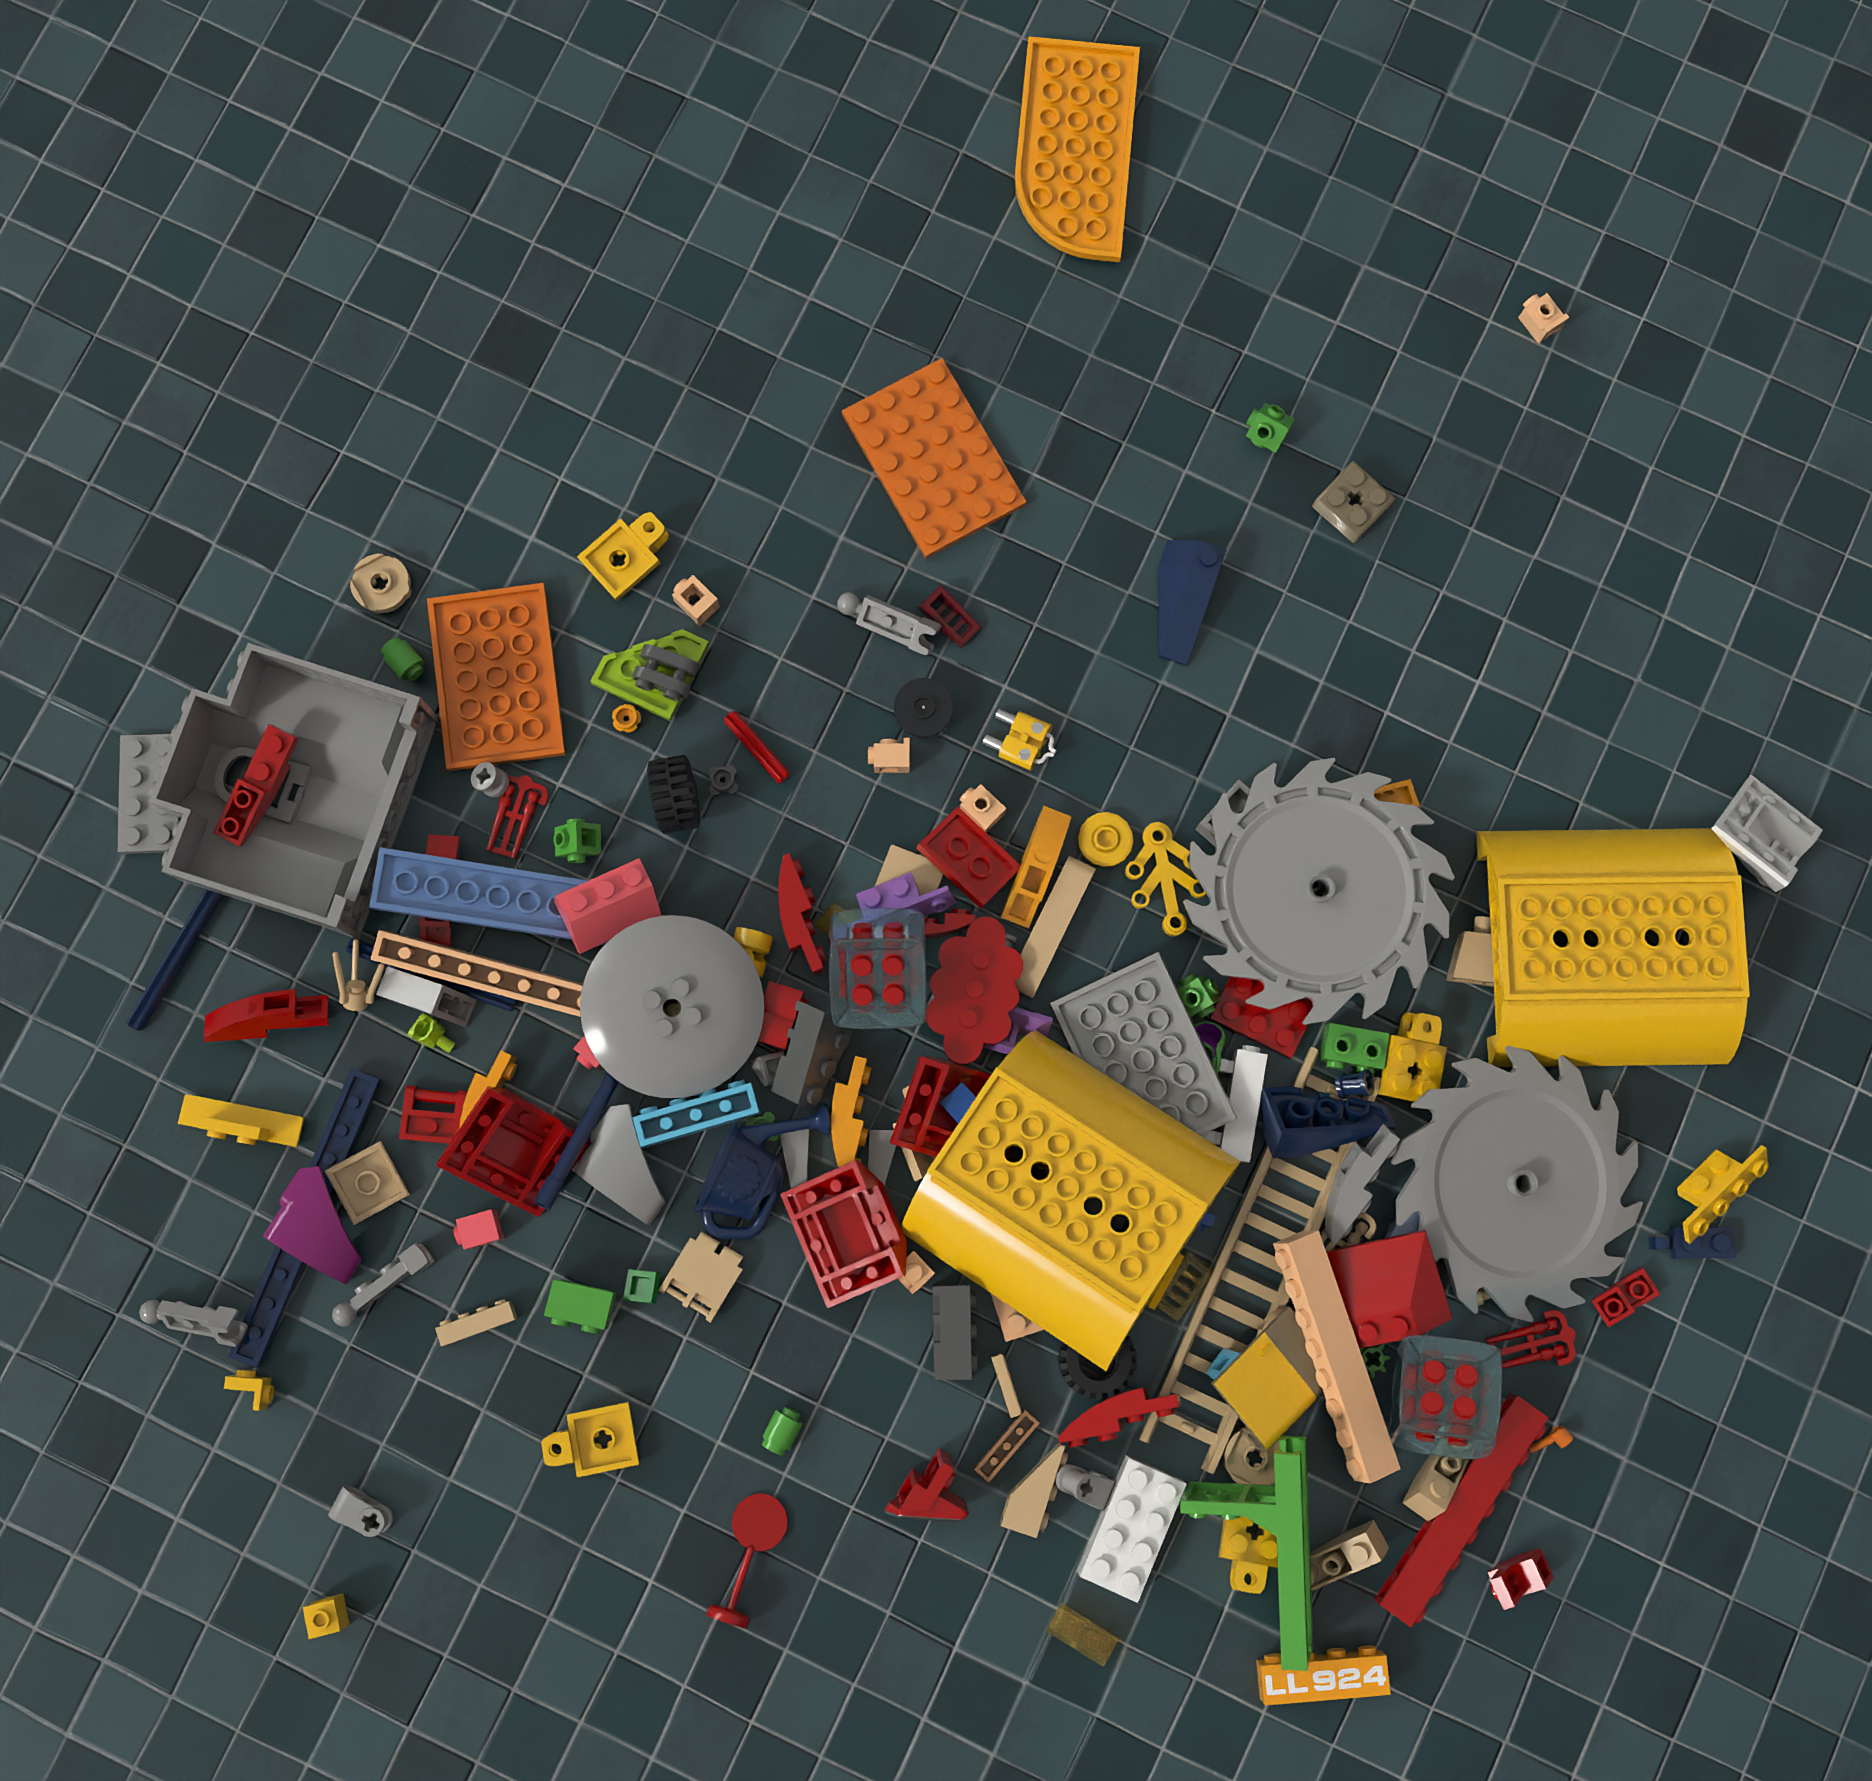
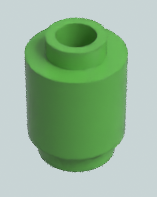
M395 637L382 647L383 660L402 681L408 679L413 681L423 673L424 660L405 640Z
M784 1406L783 1410L776 1409L763 1434L765 1439L762 1446L773 1453L784 1456L786 1450L791 1449L803 1425V1422L799 1419L801 1414L787 1406Z

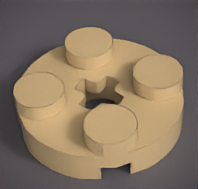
M373 554L362 559L354 568L355 573L350 581L351 592L358 603L372 613L381 614L394 611L410 598L412 592L411 578L405 566L398 559L384 556V554ZM379 577L383 580L388 579L386 587L382 590L379 588L374 589L373 587L377 584L376 579Z
M1246 1426L1240 1427L1230 1436L1223 1451L1225 1469L1236 1483L1273 1485L1275 1483L1274 1452L1276 1449H1280L1279 1440L1266 1453L1259 1452V1456L1263 1458L1261 1463L1255 1462L1253 1466H1250L1248 1464L1250 1459L1246 1457L1249 1451L1253 1452L1257 1448L1245 1436L1243 1429Z

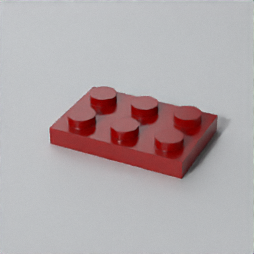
M958 806L916 847L980 909L1018 873L1021 866Z
M1229 977L1221 992V1000L1216 1003V1010L1211 1013L1209 1020L1291 1059L1308 1025H1303L1302 1022L1312 1009L1313 1003L1303 998L1271 1010L1247 1004L1246 1000L1262 992L1264 988L1263 983L1259 980Z

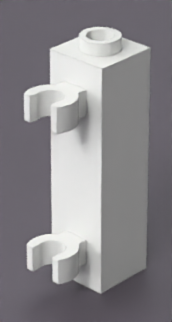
M1242 1045V1050L1237 1049L1233 1051L1232 1061L1222 1059L1219 1073L1230 1074L1226 1094L1237 1115V1119L1222 1125L1220 1132L1208 1131L1200 1135L1214 1145H1218L1217 1147L1235 1157L1241 1163H1250L1268 1054L1260 1053V1048Z

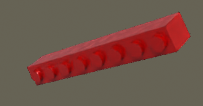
M1508 1394L1479 1438L1446 1511L1430 1521L1425 1520L1373 1599L1375 1602L1409 1627H1412L1414 1622L1417 1624L1423 1619L1427 1611L1425 1606L1431 1596L1436 1597L1444 1586L1443 1578L1448 1570H1454L1459 1564L1462 1557L1460 1552L1466 1544H1471L1476 1538L1479 1531L1477 1526L1483 1517L1487 1518L1493 1512L1496 1506L1494 1500L1500 1491L1504 1492L1510 1486L1513 1480L1511 1474L1517 1465L1521 1466L1525 1463L1530 1454L1528 1448L1534 1440L1537 1441L1542 1437L1547 1428L1545 1422L1549 1417L1518 1395Z

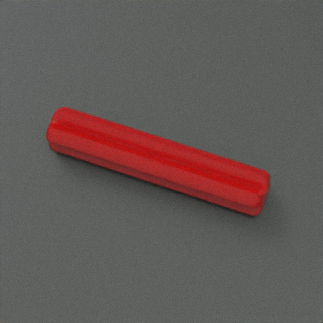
M736 711L730 712L724 718L725 724L777 783L784 782L790 775L787 768Z

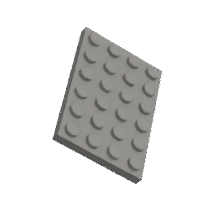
M1160 952L1050 1003L1075 1056L1192 1131L1202 1135L1237 1119V1115Z

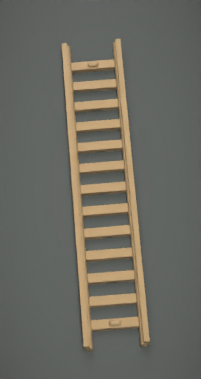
M1310 1047L1293 1087L1302 1088L1303 1091L1306 1086L1317 1092L1330 1093V1098L1346 1101L1347 1099H1341L1338 1096L1335 1085L1310 1074L1319 1055L1318 1049ZM1373 1076L1375 1085L1373 1095L1365 1096L1362 1094L1361 1097L1357 1095H1350L1349 1097L1375 1101L1381 1078ZM1354 1142L1340 1145L1337 1152L1326 1149L1312 1153L1313 1156L1332 1164L1325 1180L1279 1158H1273L1268 1145L1266 1146L1157 1398L1169 1396L1171 1392L1180 1394L1181 1397L1223 1416L1216 1433L1175 1414L1157 1417L1155 1411L1150 1412L1139 1440L1149 1444L1158 1421H1161L1210 1445L1201 1468L1214 1475L1238 1416L1229 1405L1176 1380L1183 1364L1203 1373L1212 1364L1189 1353L1196 1336L1241 1353L1247 1347V1345L1201 1324L1208 1307L1256 1330H1263L1267 1322L1254 1314L1213 1296L1220 1279L1271 1302L1272 1304L1267 1315L1274 1310L1285 1308L1290 1297L1285 1289L1286 1281L1284 1276L1278 1290L1275 1291L1226 1268L1232 1252H1236L1283 1274L1274 1256L1238 1240L1244 1224L1250 1225L1280 1240L1297 1234L1250 1212L1256 1197L1259 1196L1308 1219L1303 1231H1318L1326 1214L1328 1197L1337 1171ZM1270 1168L1320 1191L1314 1207L1263 1185L1262 1183L1268 1169Z

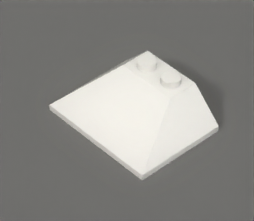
M1752 775L1746 779L1712 827V830L1762 885L1768 886L1774 892L1785 888L1791 882L1798 871L1794 867L1797 861L1816 842L1823 831Z

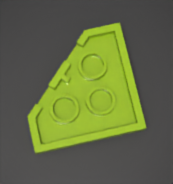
M681 629L672 632L669 636L657 640L652 639L634 645L625 651L616 654L613 652L603 656L590 681L592 685L671 721L682 698H680L679 702L664 697L662 691L652 689L651 692L642 690L635 686L636 681L631 678L636 666H646L647 661L640 657L644 644L654 645L687 657L699 665L710 644L709 641ZM658 666L656 670L671 677L675 673V671ZM686 676L684 682L690 684L693 677Z

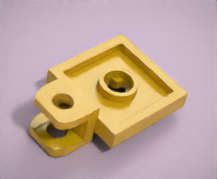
M652 512L641 515L629 527L620 518L580 553L577 558L611 596L618 601L660 564L654 553L667 542L669 534L665 530L664 525ZM615 554L618 556L625 554V564L613 566L612 564L615 562L613 556Z
M1406 1012L1403 1014L1398 1036L1389 1035L1385 1067L1382 1070L1378 1091L1379 1095L1414 1102L1428 1089H1440L1447 1047L1439 1045L1442 1030L1440 1017L1425 1013L1415 1014ZM1415 1063L1418 1071L1417 1075L1412 1079V1074L1408 1072V1068L1413 1067Z
M629 1402L567 1414L569 1429L554 1432L541 1441L544 1463L548 1466L575 1463L577 1477L640 1464ZM605 1430L606 1435L612 1436V1440L608 1442L607 1448H602L600 1443H595L594 1438L599 1436V1431ZM553 1444L561 1446L562 1451L560 1454L553 1452Z
M1240 1516V1518L1233 1520L1223 1519L1218 1557L1232 1560L1230 1572L1231 1588L1237 1591L1260 1594L1265 1588L1268 1567L1278 1568L1277 1536L1258 1525L1262 1529V1535L1257 1536L1256 1540H1252L1251 1534L1246 1532L1247 1526H1252L1253 1521L1245 1516ZM1247 1573L1251 1576V1583L1249 1585L1244 1580Z

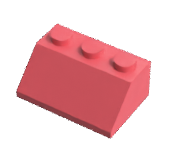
M640 858L556 895L554 903L579 955L608 942L616 934L637 922L661 916L653 885Z

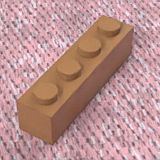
M1023 1409L1021 1415L1017 1416L974 1467V1470L989 1483L1040 1424L1039 1421Z

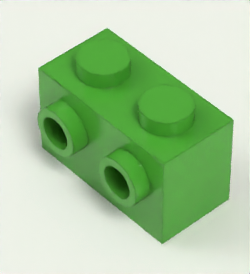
M1328 1023L1324 1025L1319 1061L1327 1062L1326 1067L1337 1070H1345V1066L1357 1068L1356 1073L1369 1069L1372 1075H1374L1375 1071H1381L1385 1067L1389 1033Z
M553 1279L544 1316L552 1318L551 1324L569 1327L570 1322L582 1325V1331L599 1334L600 1329L605 1330L609 1328L617 1292L567 1280Z

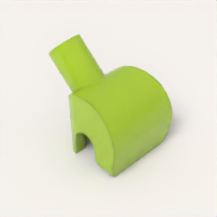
M425 1012L419 1016L407 1034L412 1039L429 1048H434L437 1045L448 1053L455 1045V1042L443 1035L445 1028Z

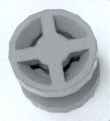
M483 762L473 770L471 783L475 789L484 792L489 797L495 798L501 796L507 790L509 777L505 771L497 768L492 763Z

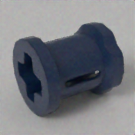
M1369 1069L1356 1074L1339 1072L1336 1075V1090L1341 1099H1348L1350 1095L1364 1094L1365 1096H1371L1374 1094L1375 1085L1373 1075Z

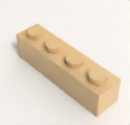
M506 1299L495 1302V1306L488 1309V1306L476 1309L477 1313L473 1315L467 1312L459 1315V1320L452 1322L451 1319L440 1322V1327L435 1328L441 1347L517 1320L513 1302H506Z

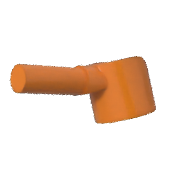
M1556 1426L1549 1432L1548 1436L1530 1445L1528 1449L1532 1454L1552 1444L1554 1441L1560 1448H1564L1573 1440V1437L1563 1426Z

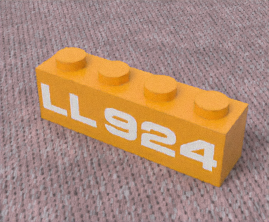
M1372 1645L1357 1647V1652H1346L1344 1648H1331L1326 1650L1327 1654L1314 1655V1651H1312L1308 1670L1298 1671L1282 1670L1280 1653L1266 1654L1263 1660H1256L1260 1700L1266 1706L1391 1695L1387 1655Z

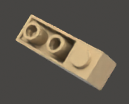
M1446 1429L1415 1476L1402 1503L1427 1521L1445 1512L1480 1437L1477 1434H1471V1439L1467 1440L1466 1446H1453L1447 1443L1448 1438L1445 1436L1451 1435V1433Z
M1058 1442L1009 1491L1000 1519L1002 1527L1037 1538L1039 1531H1045L1049 1519V1514L1045 1513L1048 1500L1054 1501L1058 1490L1056 1482H1054L1057 1471L1066 1465L1068 1453L1064 1452L1065 1445Z
M1374 1520L1353 1528L1310 1552L1312 1591L1382 1561L1389 1546Z

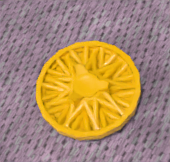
M1110 812L1096 813L1089 817L1080 828L1078 835L1079 849L1084 858L1093 865L1100 867L1115 866L1123 862L1131 852L1133 845L1132 830L1127 821L1119 815Z

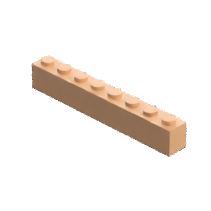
M378 931L370 960L581 1017L580 1000L583 983L393 931Z
M1319 1230L1301 1231L1273 1243L1276 1252L1275 1260L1282 1269L1286 1281V1292L1293 1301L1296 1310V1321L1302 1328L1306 1339L1305 1347L1307 1353L1312 1358L1316 1369V1380L1323 1389L1327 1401L1326 1409L1333 1418L1337 1430V1441L1343 1448L1347 1459V1470L1354 1481L1371 1484L1401 1468Z

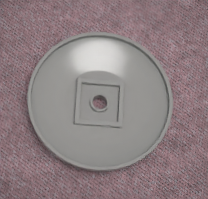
M678 915L658 916L642 920L625 928L611 938L598 952L587 971L582 987L580 1000L581 1022L586 1041L593 1055L601 1066L617 1081L628 1088L649 1096L685 1098L704 1093L721 1085L733 1076L747 1061L762 1029L764 994L761 980L753 961L744 948L728 933L709 922L693 917ZM676 999L679 1001L681 1011L678 1015L669 1016L664 1012L663 1005L666 1000Z

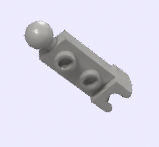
M847 592L840 595L837 602L839 611L844 615L859 614L856 621L857 625L904 644L909 649L923 655H929L934 649V644L927 641L924 635H935L942 628L935 621L925 617L921 618L869 595L864 598L863 603H860L858 596Z
M414 1243L398 1256L400 1259L398 1264L395 1260L380 1270L381 1277L373 1283L371 1280H368L355 1289L357 1295L350 1300V1303L341 1302L337 1304L332 1312L333 1321L341 1327L351 1325L355 1321L358 1311L367 1308L408 1275H419L435 1262L427 1248L422 1243Z
M148 1300L141 1305L139 1310L141 1320L147 1324H155L163 1320L168 1329L214 1337L218 1344L236 1347L248 1327L246 1323L234 1320L240 1313L238 1310L219 1306L217 1310H214L208 1306L202 1308L190 1306L181 1301L174 1303L163 1300L162 1302Z

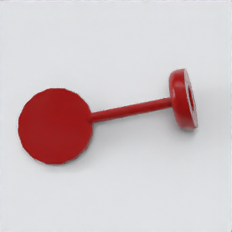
M754 1494L747 1496L736 1507L732 1518L734 1536L747 1550L728 1607L712 1604L708 1607L706 1616L748 1629L749 1617L744 1613L736 1611L735 1608L754 1551H764L773 1548L782 1540L787 1529L788 1519L785 1509L774 1497L767 1494Z

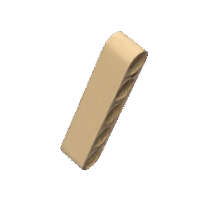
M1071 856L1068 857L1020 954L1023 960V971L1015 985L1020 993L1030 998H1033L1096 870Z

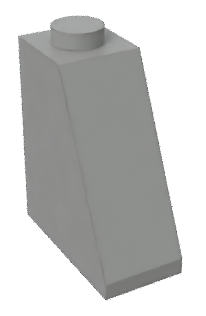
M388 966L376 993L378 996L465 1028L477 999L444 985Z

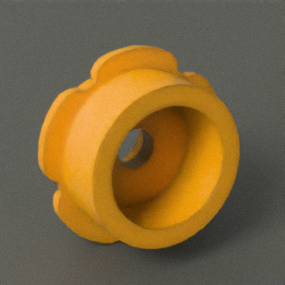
M624 704L613 711V726L620 732H633L637 729V724L641 722L640 712L635 710L633 705ZM625 716L629 717L628 721H624Z

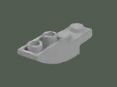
M1384 1124L1365 1148L1354 1142L1337 1171L1328 1197L1325 1214V1232L1335 1244L1350 1233L1354 1220L1370 1206L1373 1194L1366 1185L1376 1179L1380 1171L1379 1167L1386 1158L1392 1157L1398 1148L1400 1138Z

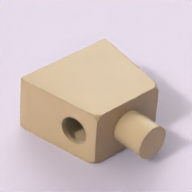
M1475 917L1474 932L1464 931L1458 935L1446 981L1494 987L1490 917Z

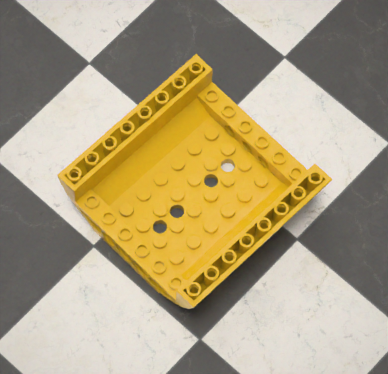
M1712 828L1476 831L1477 860L1487 861L1496 1019V1035L1487 1037L1489 1064L1496 1067H1513L1505 1051L1506 1046L1530 1051L1543 1067H1559L1558 1057L1562 1055L1574 1066L1729 1064L1737 1051L1742 1037L1747 999L1750 997L1741 875H1738L1731 850ZM1678 929L1686 931L1689 935V942L1686 946H1682L1676 941L1675 934ZM1588 930L1596 933L1598 937V943L1595 947L1588 946L1584 941V934ZM1647 930H1653L1658 934L1659 942L1656 946H1651L1646 942L1645 933ZM1556 931H1562L1566 934L1568 942L1565 947H1559L1554 943L1553 935Z
M1034 1030L1027 1034L1009 1052L1001 1064L995 1068L927 1170V1174L905 1214L901 1228L904 1235L1107 1371L1122 1348L1126 1336L1222 1187L1225 1188L1241 1161L1040 1032ZM1011 1146H1019L1023 1150V1157L1018 1162H1009L1005 1157L1006 1150ZM1037 1163H1044L1049 1167V1175L1043 1180H1037L1031 1174L1033 1166ZM1092 1197L1098 1198L1103 1204L1101 1212L1096 1215H1090L1084 1210L1085 1202ZM1123 1215L1128 1218L1130 1224L1125 1232L1118 1233L1111 1228V1221L1115 1216Z

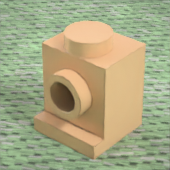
M1548 293L1542 297H1539L1538 294L1530 297L1523 304L1525 308L1518 317L1538 344L1562 329L1569 319V316L1561 312Z
M694 575L688 580L686 578L681 580L673 590L672 597L674 602L699 627L720 608L718 599ZM692 598L700 599L695 605L690 604Z
M904 738V744L898 743L895 739L880 740V743H874V746H868V764H874V773H909L910 738Z
M913 1251L906 1257V1275L898 1278V1280L914 1294L935 1272Z

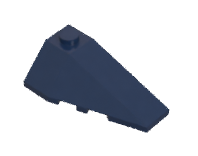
M1167 540L1158 567V648L1160 658L1187 666L1227 549L1200 540Z
M1293 1086L1262 1089L1263 1133L1273 1158L1299 1157L1373 1137L1383 1124L1393 1131L1396 1125L1385 1103L1349 1097L1346 1101L1329 1098L1330 1093L1319 1092L1318 1095L1302 1093V1088Z

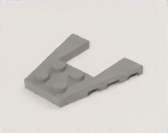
M810 1129L780 1134L791 1189L807 1182ZM870 1130L868 1170L885 1186L896 1145L890 1143L894 1130Z

